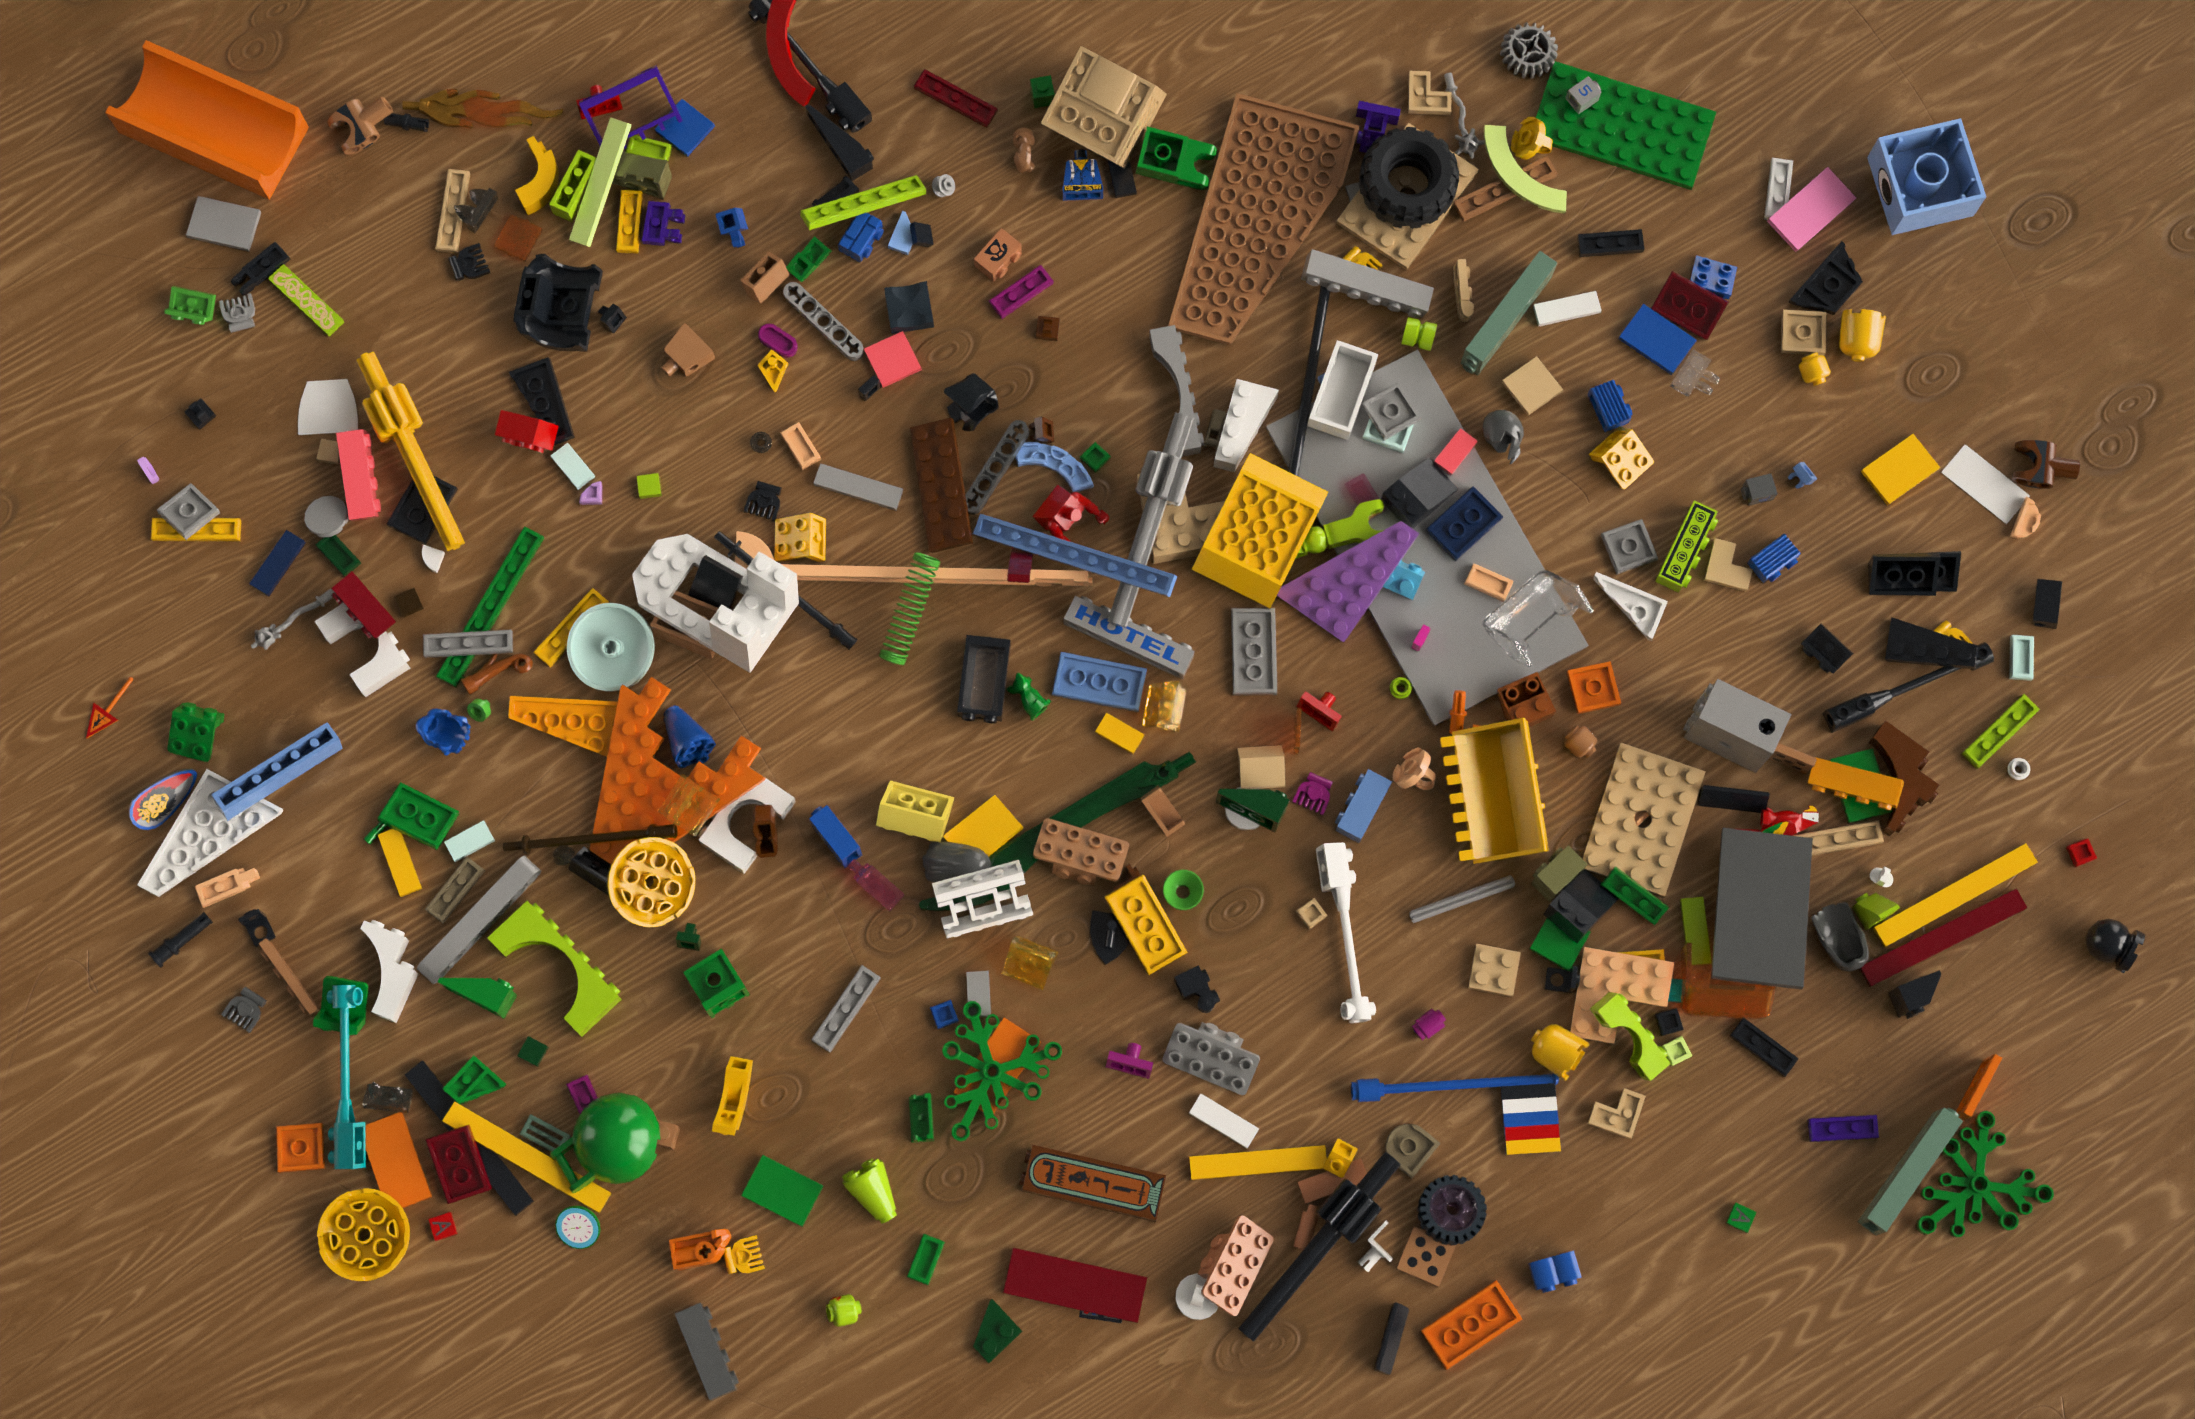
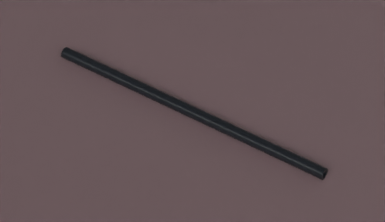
M1320 286L1288 471L1298 477L1330 291L1323 286Z

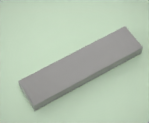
M821 463L813 483L814 486L897 511L903 493L902 488Z
M512 630L423 634V656L425 658L513 653Z
M861 965L811 1040L831 1053L881 977Z

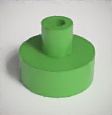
M474 699L467 706L468 714L475 721L483 722L491 714L490 703L485 699Z

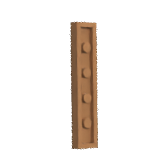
M1548 156L1521 168L1528 176L1541 184L1557 177L1558 174ZM1499 179L1455 200L1454 207L1462 221L1465 222L1517 195Z

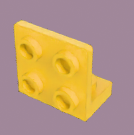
M1620 426L1589 453L1593 461L1604 463L1621 489H1626L1654 463V460L1633 429Z
M806 513L775 520V561L781 562L803 557L816 562L825 561V518L813 513Z

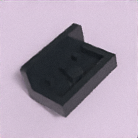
M1822 623L1801 642L1804 646L1802 648L1804 653L1810 658L1814 656L1820 661L1818 665L1826 673L1830 671L1834 674L1854 654Z

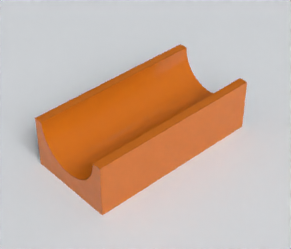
M146 40L142 46L144 51L143 70L134 92L122 106L114 108L109 105L105 112L120 134L270 200L309 129L299 108Z

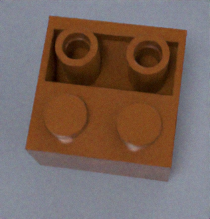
M1538 672L1497 689L1506 721L1525 718L1528 721V726L1531 727L1552 718L1556 712Z

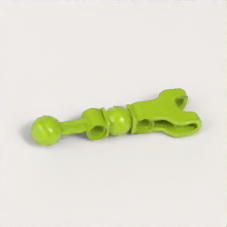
M1376 499L1360 503L1351 517L1325 524L1323 528L1311 527L1295 559L1308 555V552L1313 554L1321 553L1327 547L1331 549L1352 543H1362L1382 532L1383 530L1376 531L1371 528L1368 521L1371 517L1383 511V501Z

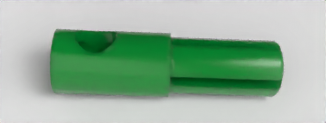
M379 822L365 836L364 840L371 844L387 825Z

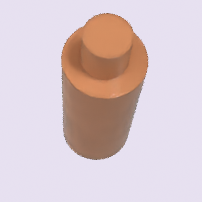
M1309 1204L1307 1212L1303 1211L1293 1245L1294 1248L1303 1250L1313 1239L1319 1217L1316 1215L1317 1206Z

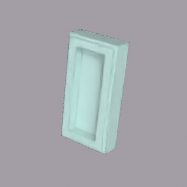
M568 443L551 455V458L577 490L595 477Z
M2011 635L2009 679L2032 681L2034 670V636Z
M482 821L446 840L444 843L453 860L457 862L495 840L485 821Z

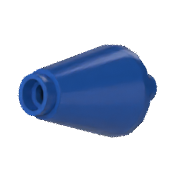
M679 706L668 708L663 714L672 756L677 766L681 769L698 763V761L701 763L708 761V755L716 745L712 736Z

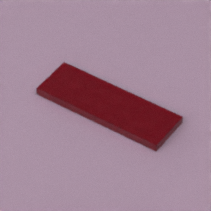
M1013 1248L1003 1293L1138 1323L1148 1277Z

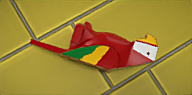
M1808 805L1809 809L1804 810L1801 814L1788 810L1773 812L1771 808L1767 807L1766 810L1761 811V830H1739L1792 836L1818 823L1819 813L1811 805Z

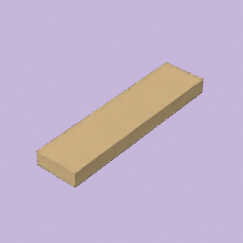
M448 169L435 247L438 252L458 254L470 179L469 171Z
M1879 820L1793 835L1813 838L1812 856L1884 842Z

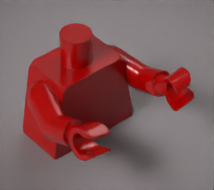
M1059 485L1053 489L1032 516L1046 531L1050 532L1051 536L1069 542L1071 541L1063 535V532L1069 530L1074 522L1081 519L1084 509L1088 513L1095 515L1099 524L1103 523L1105 525L1109 520V515L1102 509L1098 510V506L1087 497L1078 492L1069 493Z

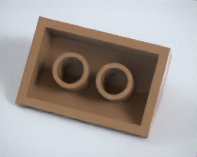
M678 591L671 597L709 621L719 609ZM654 617L650 625L653 636L713 659L716 652L658 617Z

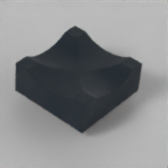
M927 281L903 287L884 288L892 334L934 327Z

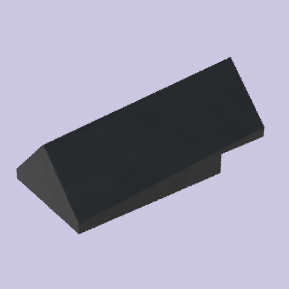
M1961 551L1873 554L1868 562L1869 595L1936 596V591L1957 592Z

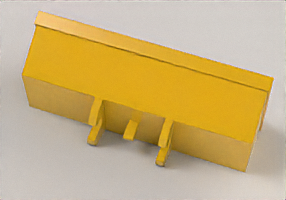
M1519 718L1453 731L1452 736L1441 737L1440 744L1442 748L1454 746L1455 755L1443 757L1444 766L1457 765L1458 774L1446 776L1447 785L1460 784L1462 792L1450 794V804L1463 803L1464 812L1452 814L1453 823L1466 822L1468 829L1467 831L1456 832V841H1469L1471 848L1470 850L1459 851V860H1473V864L1548 852V841L1542 811L1545 808V804H1541L1536 775L1538 764L1534 763L1528 721L1525 718Z

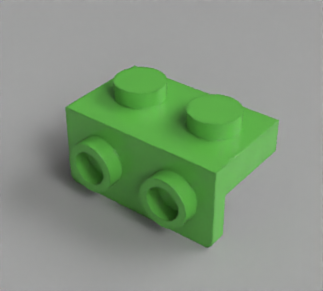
M173 286L171 287L169 308L165 309L164 314L171 315V319L184 320V318L192 319L191 322L194 324L204 325L205 322L213 320L216 295Z

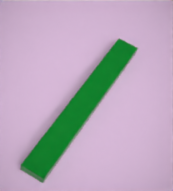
M524 526L462 632L491 630L544 540V536ZM475 655L447 656L436 677L457 688Z

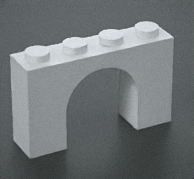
M344 603L315 621L330 644L349 632L363 627L358 619L354 622L346 613L348 608ZM385 631L378 637L379 647L375 657L350 674L365 697L410 669L407 664L410 659L403 649L400 651L397 649L395 644L398 641L392 632L387 633Z
M765 779L761 784L712 816L713 821L710 825H705L700 831L699 842L702 846L745 874L757 855L755 851L731 834L730 821L733 814L740 807L748 804L772 805L775 815L784 820L796 803L795 798L768 779Z

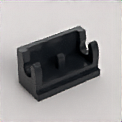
M845 175L838 185L819 200L815 199L812 206L859 193V188Z
M2037 579L2033 614L2034 626L2057 629L2062 581Z

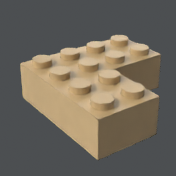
M1137 474V483H1138L1140 474ZM1185 493L1180 506L1166 505L1151 550L1153 564L1198 556L1225 501L1188 507ZM1139 495L1142 510H1144L1148 497Z

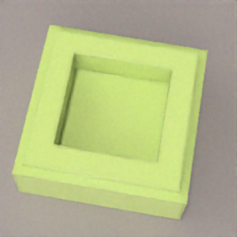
M1682 1036L1661 1046L1668 1055L1667 1059L1671 1063V1067L1692 1057Z

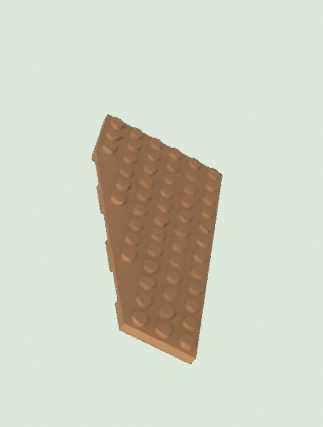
M1236 93L1168 326L1175 325L1176 331L1226 345L1232 344L1343 187L1358 135L1359 125Z

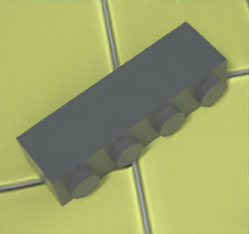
M698 1303L675 1313L709 1400L713 1401L736 1391V1384L739 1381L735 1371L730 1372L727 1363L730 1362L726 1349L721 1350L718 1341L722 1339L717 1327L712 1328L709 1320L713 1319L709 1307H704L702 1303Z

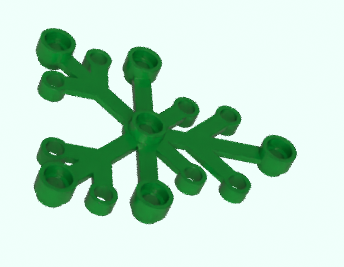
M975 1001L967 1002L963 1008L964 1016L971 1020L974 1032L969 1030L966 1025L960 1024L956 1027L955 1033L958 1038H966L978 1044L984 1062L961 1051L958 1043L954 1041L945 1043L942 1049L946 1059H958L979 1070L968 1075H958L955 1078L957 1088L965 1089L968 1084L982 1080L979 1088L955 1096L948 1095L944 1100V1104L948 1109H955L958 1104L972 1100L961 1123L955 1124L952 1128V1136L959 1142L966 1141L969 1138V1126L980 1104L986 1118V1128L994 1130L998 1127V1119L993 1114L987 1095L990 1085H992L996 1097L995 1105L1001 1110L1008 1107L1009 1100L1004 1095L1000 1081L1023 1092L1025 1098L1029 1101H1036L1041 1097L1042 1090L1039 1084L1035 1082L1026 1084L1004 1072L1024 1067L1036 1073L1038 1078L1046 1079L1050 1074L1049 1068L1046 1065H1039L1035 1062L1044 1059L1056 1061L1062 1055V1047L1057 1042H1049L1044 1050L1032 1053L1040 1044L1039 1037L1032 1034L1027 1037L1026 1046L1019 1058L1002 1064L994 1061L987 1041L993 1029L998 1027L999 1018L995 1014L988 1015L983 1029L979 1018L981 1006ZM973 1007L977 1010V1013L970 1015L968 1010ZM990 1018H995L997 1020V1023L995 1025H990L988 1023V1020ZM965 1028L967 1030L966 1034L959 1035L958 1029ZM1035 1038L1037 1044L1031 1046L1028 1043L1029 1039ZM949 1048L956 1049V1053L952 1056L947 1051ZM1051 1048L1057 1049L1058 1052L1055 1056L1049 1054ZM990 1068L996 1069L997 1072L994 1076L988 1074ZM1041 1068H1045L1047 1070V1074L1045 1076L1039 1075L1038 1071ZM964 1078L966 1080L965 1085L959 1086L957 1084L958 1079ZM1029 1089H1036L1037 1094L1030 1096L1028 1094ZM949 1098L955 1099V1105L948 1106L947 1100ZM1001 1098L1005 1099L1006 1105L999 1106L998 1100ZM989 1119H994L996 1121L995 1126L990 1127L988 1126L987 1121ZM958 1129L965 1130L963 1137L957 1135Z
M1980 1112L1975 1118L1976 1126L1979 1128L1978 1140L1974 1136V1131L1969 1127L1959 1131V1138L1967 1142L1976 1153L1975 1172L1959 1153L1960 1143L1956 1139L1951 1138L1948 1142L1953 1148L1952 1152H1948L1946 1148L1943 1149L1942 1154L1951 1157L1967 1178L1943 1173L1938 1178L1939 1184L1943 1187L1954 1185L1967 1188L1960 1193L1936 1190L1931 1186L1924 1187L1921 1190V1197L1924 1200L1939 1199L1949 1202L1931 1216L1926 1215L1917 1220L1916 1227L1920 1233L1924 1235L1933 1233L1936 1230L1937 1222L1955 1209L1954 1224L1950 1227V1234L1956 1238L1965 1234V1227L1963 1226L1965 1203L1971 1196L1972 1207L1967 1215L1970 1223L1977 1224L1982 1221L1981 1206L1983 1197L1998 1216L1999 1226L2006 1231L2015 1229L2019 1224L2017 1215L2013 1212H2006L1990 1191L2008 1194L2016 1203L2017 1211L2021 1215L2030 1214L2033 1209L2032 1204L2022 1196L2033 1197L2041 1204L2048 1203L2053 1199L2054 1192L2049 1185L2043 1184L2036 1188L2023 1187L2026 1183L2033 1182L2035 1179V1173L2031 1169L2023 1170L2020 1176L2010 1184L1990 1182L1988 1177L1984 1175L1986 1155L2006 1142V1136L2001 1132L1993 1134L1991 1140L1988 1141V1131L1995 1125V1116L1991 1112ZM1981 1117L1987 1119V1125L1981 1123ZM1965 1130L1970 1133L1969 1139L1963 1136ZM1996 1135L2002 1138L2001 1143L1995 1141ZM2025 1172L2030 1173V1175H2031V1179H2030V1180H2026V1179H2025V1177H2024V1173H2025ZM1943 1176H1947L1950 1181L1948 1184H1945L1943 1182ZM1975 1181L1981 1182L1982 1186L1980 1189L1975 1187ZM1926 1189L1932 1192L1930 1198L1925 1195ZM2040 1190L2046 1194L2044 1199L2039 1197ZM2022 1204H2026L2028 1206L2027 1212L2022 1211ZM1972 1213L1978 1214L1979 1218L1977 1221L1972 1219ZM2005 1217L2011 1221L2009 1226L2004 1224ZM1923 1221H1926L1929 1224V1228L1927 1230L1922 1228ZM1955 1226H1958L1961 1229V1233L1959 1235L1954 1232Z

